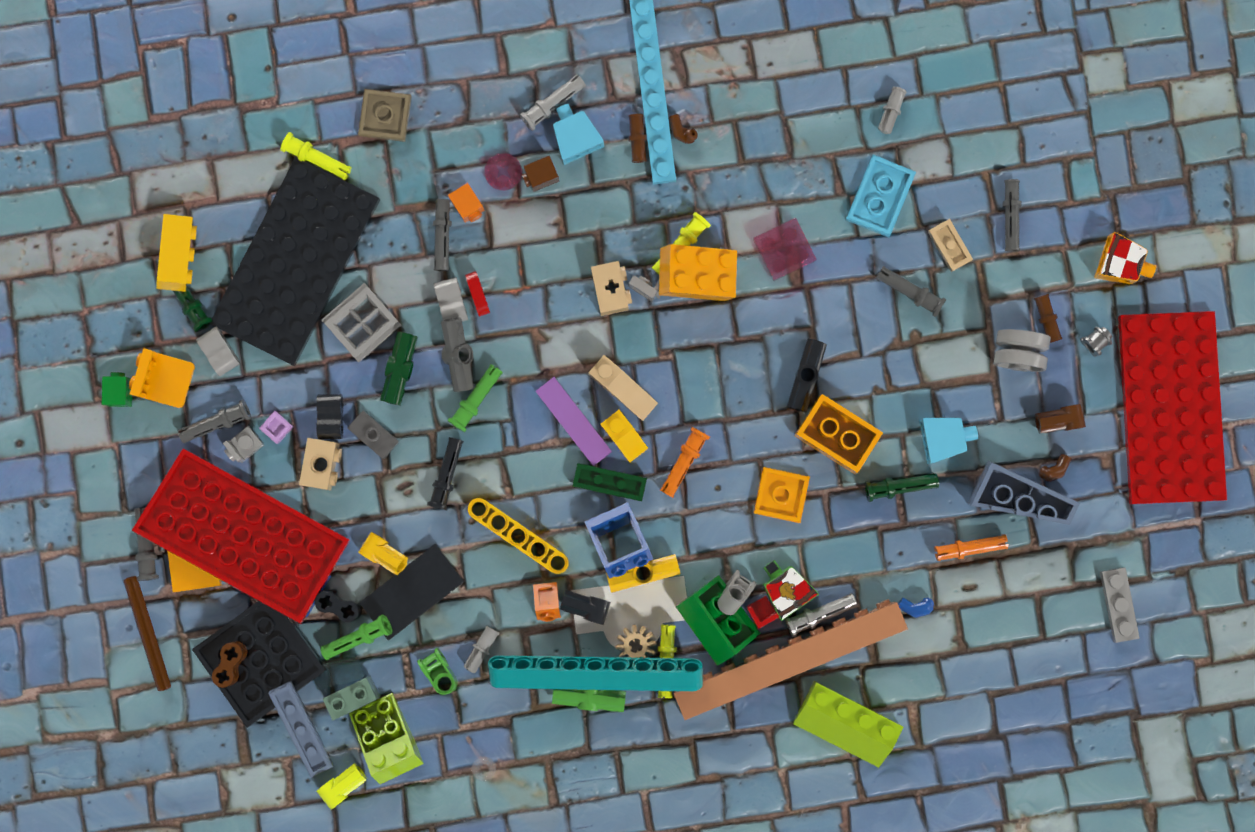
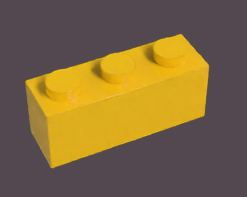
M163 214L156 289L186 292V284L192 283L193 270H188V263L194 262L195 248H191L190 243L191 240H196L197 226L192 225L193 217Z

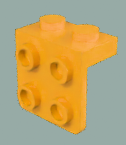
M143 348L142 353H139L136 359V366L138 367L136 374L132 376L129 383L130 394L182 408L187 397L195 365L192 362Z

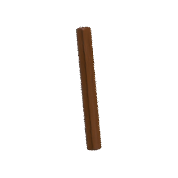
M131 576L124 579L123 582L157 690L164 691L171 688V683L139 581H137L136 576Z

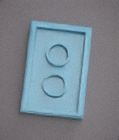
M873 154L848 212L846 221L889 238L916 172Z

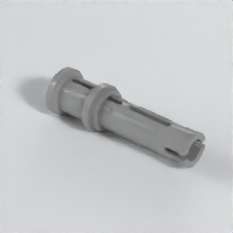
M576 74L543 101L537 100L535 106L526 113H520L522 121L531 131L535 130L537 124L545 118L549 119L551 117V112L586 87L584 81Z
M850 593L816 609L810 610L806 608L801 614L791 618L786 617L785 622L791 636L796 637L797 633L809 628L813 630L817 627L818 623L857 608L858 605L854 595Z

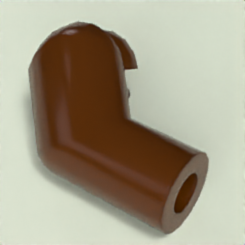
M679 114L668 117L675 139L685 144H691L697 139V131L683 127Z
M1060 454L1055 466L1050 468L1043 466L1040 469V478L1048 482L1062 478L1072 458Z

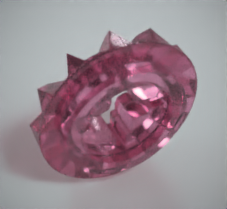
M497 153L492 158H489L485 166V178L489 185L497 190L505 191L514 188L522 177L521 164L516 157L508 153ZM496 165L502 168L508 166L507 172L511 178L505 175L498 177L499 170Z

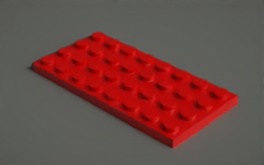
M1215 311L1119 315L1129 504L1226 501L1227 490Z
M184 448L132 529L134 533L299 624L303 622L316 596L320 593L350 542L348 538Z

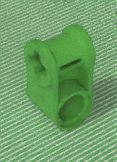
M435 648L434 653L423 660H417L420 669L429 679L437 693L446 695L456 690L458 686L457 678L439 648ZM443 677H448L451 680L449 690H444L440 686V680Z

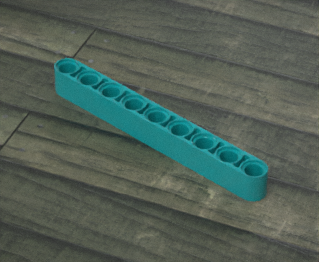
M494 656L488 661L490 684L495 688L697 691L703 686L702 663L692 658Z

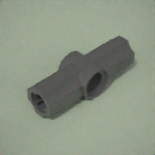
M461 317L442 320L441 325L445 342L442 350V359L445 364L449 365L454 392H461L473 389L474 385L470 363L473 360V350L470 345L466 344Z

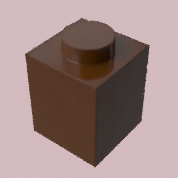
M550 155L523 166L525 173L521 175L526 187L531 186L533 192L560 182Z

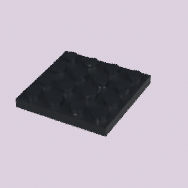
M259 601L192 649L212 678L214 669L221 662L220 652L225 644L237 641L246 646L247 656L239 665V678L237 682L228 687L218 688L247 728L276 708L268 694L269 691L292 681L298 692L327 670L293 621ZM235 648L230 649V653L233 654L232 658L237 657L238 653L235 652ZM227 671L221 673L224 676V681L230 679L226 675Z

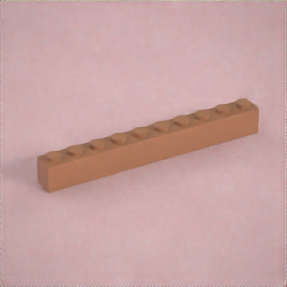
M889 599L877 603V608L868 612V609L865 608L855 612V617L846 621L845 617L831 622L833 626L824 630L823 626L813 629L809 631L810 636L802 639L801 635L791 638L787 640L788 645L781 648L778 644L765 649L766 654L757 657L755 653L743 658L744 663L737 666L733 662L721 667L722 672L714 675L712 671L703 674V686L700 690L673 691L684 720L908 630L898 603L894 601L890 603Z

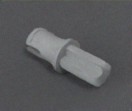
M892 87L887 105L883 107L884 113L878 127L881 133L891 134L896 118L901 114L900 108L907 92L900 87Z
M486 625L478 642L473 644L474 649L464 664L465 669L472 673L477 672L486 654H490L489 649L499 635V632Z

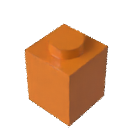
M468 183L448 195L465 223L468 221L472 223L482 216V212L485 211Z

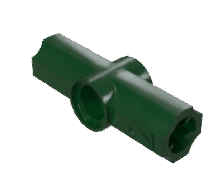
M397 332L392 356H389L385 368L386 379L380 401L401 406L406 383L409 382L414 362L412 359L418 340L417 336Z

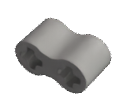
M457 277L434 283L443 320L461 317L462 322L467 321L468 315Z
M217 326L196 339L218 376H222L241 364L227 339Z

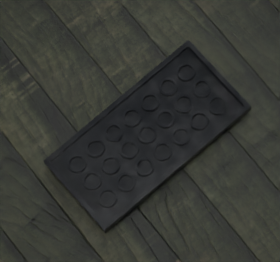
M295 157L212 317L213 321L209 324L214 327L217 326L218 329L296 366L375 212L380 198L306 161H299L298 157Z

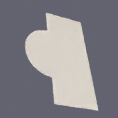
M684 576L665 578L611 593L609 586L571 590L587 597L594 596L611 602L604 625L585 620L579 615H574L576 634L604 631L607 640L615 648L618 644H624V642L617 639V636L622 635L627 638L623 629L627 628L630 633H633V624H636L638 633H640L641 627L645 626L646 630L643 635L646 636L649 632H652L653 636L647 640L657 641L660 637L661 625L663 623L684 621V618L676 608L679 603L687 598ZM635 638L634 642L633 640L630 641L629 644L632 645L633 651L643 648L640 645L641 640Z

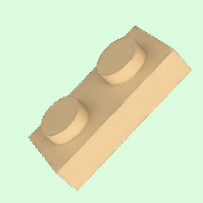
M950 219L928 231L951 272L973 260Z

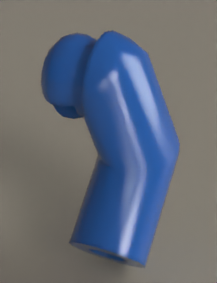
M902 597L898 606L900 610L917 618L929 615L933 611L934 601L926 597L921 602L913 604Z

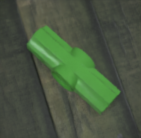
M553 689L552 704L576 706L577 709L589 711L601 709L624 712L626 691Z

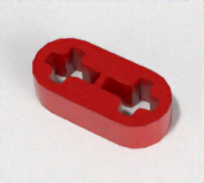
M477 271L465 274L479 317L489 314L490 309Z

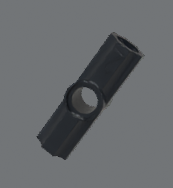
M807 338L786 407L807 412L827 344ZM804 369L810 370L813 374L812 381H804L801 378V371Z

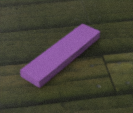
M555 377L535 391L593 466L612 453Z

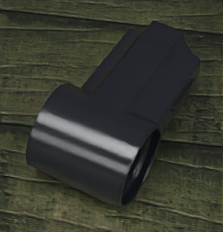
M565 590L560 610L604 625L611 602L594 596L587 597Z

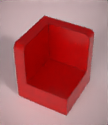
M766 595L745 606L758 629L779 618L778 613L775 612Z

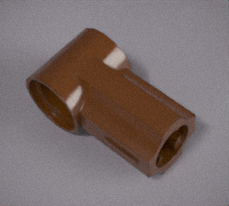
M1082 404L1065 406L1059 410L1035 414V423L1039 434L1086 427Z

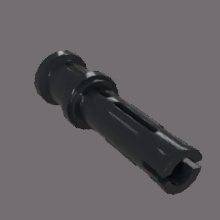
M452 437L448 439L438 480L433 482L432 486L434 489L431 500L427 502V506L445 511L448 510L446 505L449 494L454 489L451 483L464 442Z

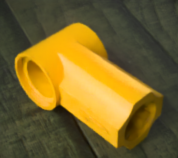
M370 532L358 553L398 575L405 569L408 557L388 545L389 542L382 537Z

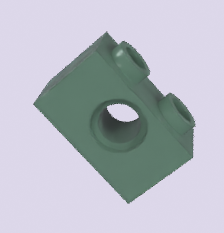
M368 676L323 698V701L333 721L380 698V695L371 676Z

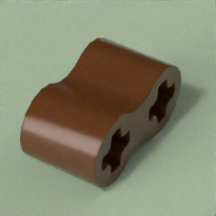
M241 642L227 643L222 647L220 652L221 662L212 673V681L216 686L224 688L237 682L239 678V665L247 656V648ZM235 648L238 656L232 658L233 654L230 653V649ZM227 671L226 675L230 679L224 681V676L221 673Z

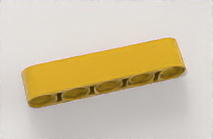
M482 498L473 499L469 503L468 513L473 519L555 574L563 573L568 569L569 560L564 553ZM478 502H482L486 507L485 513L481 516L475 515L473 511L474 505ZM496 516H502L505 519V526L502 529H496L493 526V519ZM517 529H521L525 533V539L521 543H516L512 538L513 532ZM537 542L542 543L545 547V552L540 557L532 553V547ZM556 556L562 557L565 561V565L561 570H556L552 567L551 561Z

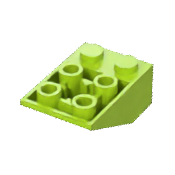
M393 693L349 713L370 775L380 785L424 764L415 739Z

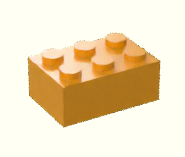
M675 244L660 248L659 296L719 301L736 298L737 250Z
M821 394L794 436L851 473L857 474L883 432Z

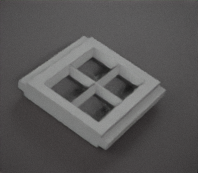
M365 283L322 319L324 324L358 362H361L402 326Z

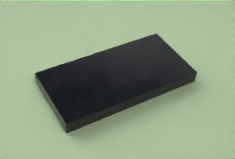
M434 544L407 565L398 575H394L359 603L373 621L377 620L380 615L387 617L392 627V634L384 636L389 641L465 581L437 544Z

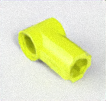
M354 763L335 779L329 780L316 792L329 809L332 810L345 800L350 792L362 785L367 780L364 771Z

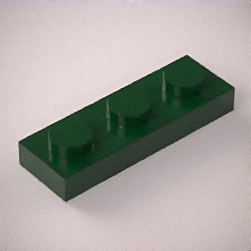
M577 463L572 487L642 502L647 478Z

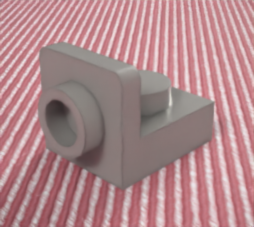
M633 276L630 280L628 287L649 301L653 302L655 297L658 299L661 297L659 296V281L653 288L651 287L652 282L643 276L639 278Z
M250 426L246 427L230 441L226 440L223 443L227 448L224 450L226 455L232 461L236 460L241 463L264 446V443Z

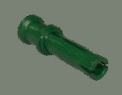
M187 286L186 292H183L184 294L181 291H173L183 306L182 313L188 316L192 322L194 332L202 331L210 326L209 323L213 321L212 318L206 315L202 309L203 304L198 299L195 300Z
M936 473L899 480L885 478L884 481L871 483L870 481H865V493L868 502L884 497L892 499L896 494L939 488V479Z

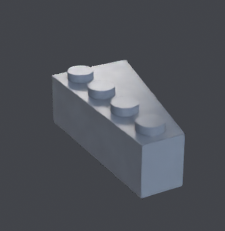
M987 461L968 501V504L974 507L1070 525L1080 505L1075 500L990 461Z

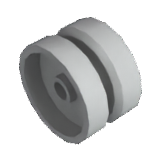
M998 330L996 344L1005 349L995 352L993 365L1016 371H1046L1048 358L1040 354V352L1049 350L1051 337L1032 331Z

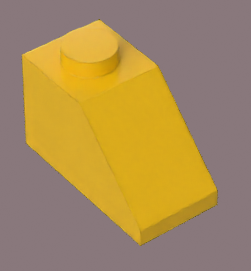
M617 410L600 424L629 463L648 449L620 410Z

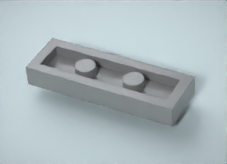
M1126 568L1101 571L1100 576L1113 642L1118 643L1140 639Z

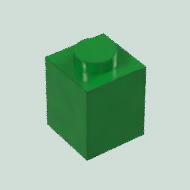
M111 372L110 376H102L101 405L107 407H132V395L129 389L131 378L125 377V373Z

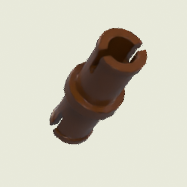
M643 114L628 115L630 124L628 142H631L632 163L647 162L645 150L647 135H644Z
M1049 294L1034 298L1040 315L1039 323H1042L1045 334L1051 337L1050 343L1062 340L1063 338L1056 321L1058 316L1054 314Z

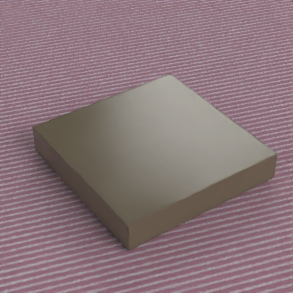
M364 89L358 135L360 137L406 142L412 99L411 94Z

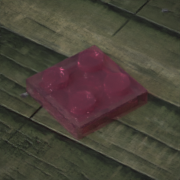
M796 218L753 238L773 281L817 260Z

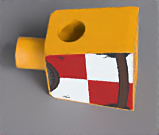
M1113 232L1107 237L1094 278L1133 284L1139 280L1140 275L1151 279L1156 271V265L1145 262L1148 253L1146 248Z

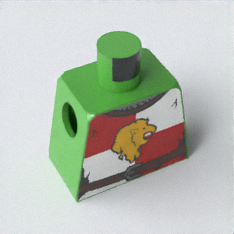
M773 560L763 567L770 577V580L763 584V587L775 612L779 615V620H784L819 595L792 566L782 571L777 562Z

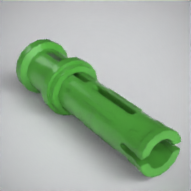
M490 364L468 398L460 401V407L453 417H449L447 421L465 433L467 430L465 427L473 416H477L479 411L477 408L503 372Z
M380 615L377 620L369 624H361L359 630L326 645H322L320 647L321 654L325 660H329L364 642L371 644L380 636L392 634L391 624L385 615Z

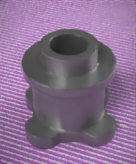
M1095 327L1093 333L1088 337H1082L1080 341L1096 357L1102 354L1101 350L1105 346L1112 344V335L1104 327Z

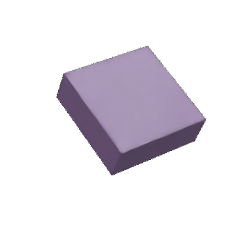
M274 411L259 429L276 444H279L294 426L277 411Z

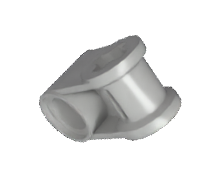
M737 569L718 599L719 609L727 615H734L751 594L757 583L743 577Z

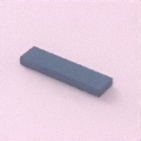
M292 681L269 691L268 694L310 777L312 778L333 768V763Z

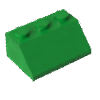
M719 575L676 606L717 666L735 656L760 634L742 607L734 615H727L719 609L717 602L726 588V584Z

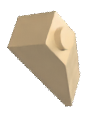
M605 355L589 371L591 378L642 421L658 404Z

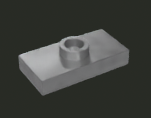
M362 411L348 427L354 435L382 459H385L399 443L394 436L365 411Z

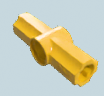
M673 554L651 560L642 566L650 571V577L646 580H640L636 575L640 567L632 568L626 571L624 575L610 579L606 572L611 593L680 575L676 555Z

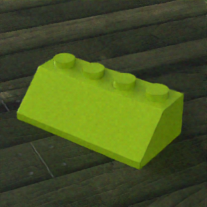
M813 681L792 723L878 768L893 750L904 728L902 725L816 681Z

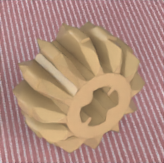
M636 624L632 625L633 633L624 628L623 632L627 638L622 635L617 636V639L624 642V644L616 645V649L625 650L619 654V657H624L627 654L631 658H640L641 656L642 658H648L645 654L646 652L654 655L655 651L648 648V646H655L657 643L656 641L647 640L653 636V633L649 632L644 636L645 626H642L640 633H638ZM635 638L641 640L640 645L643 648L633 651L632 645L629 644L630 641L633 640L634 642Z

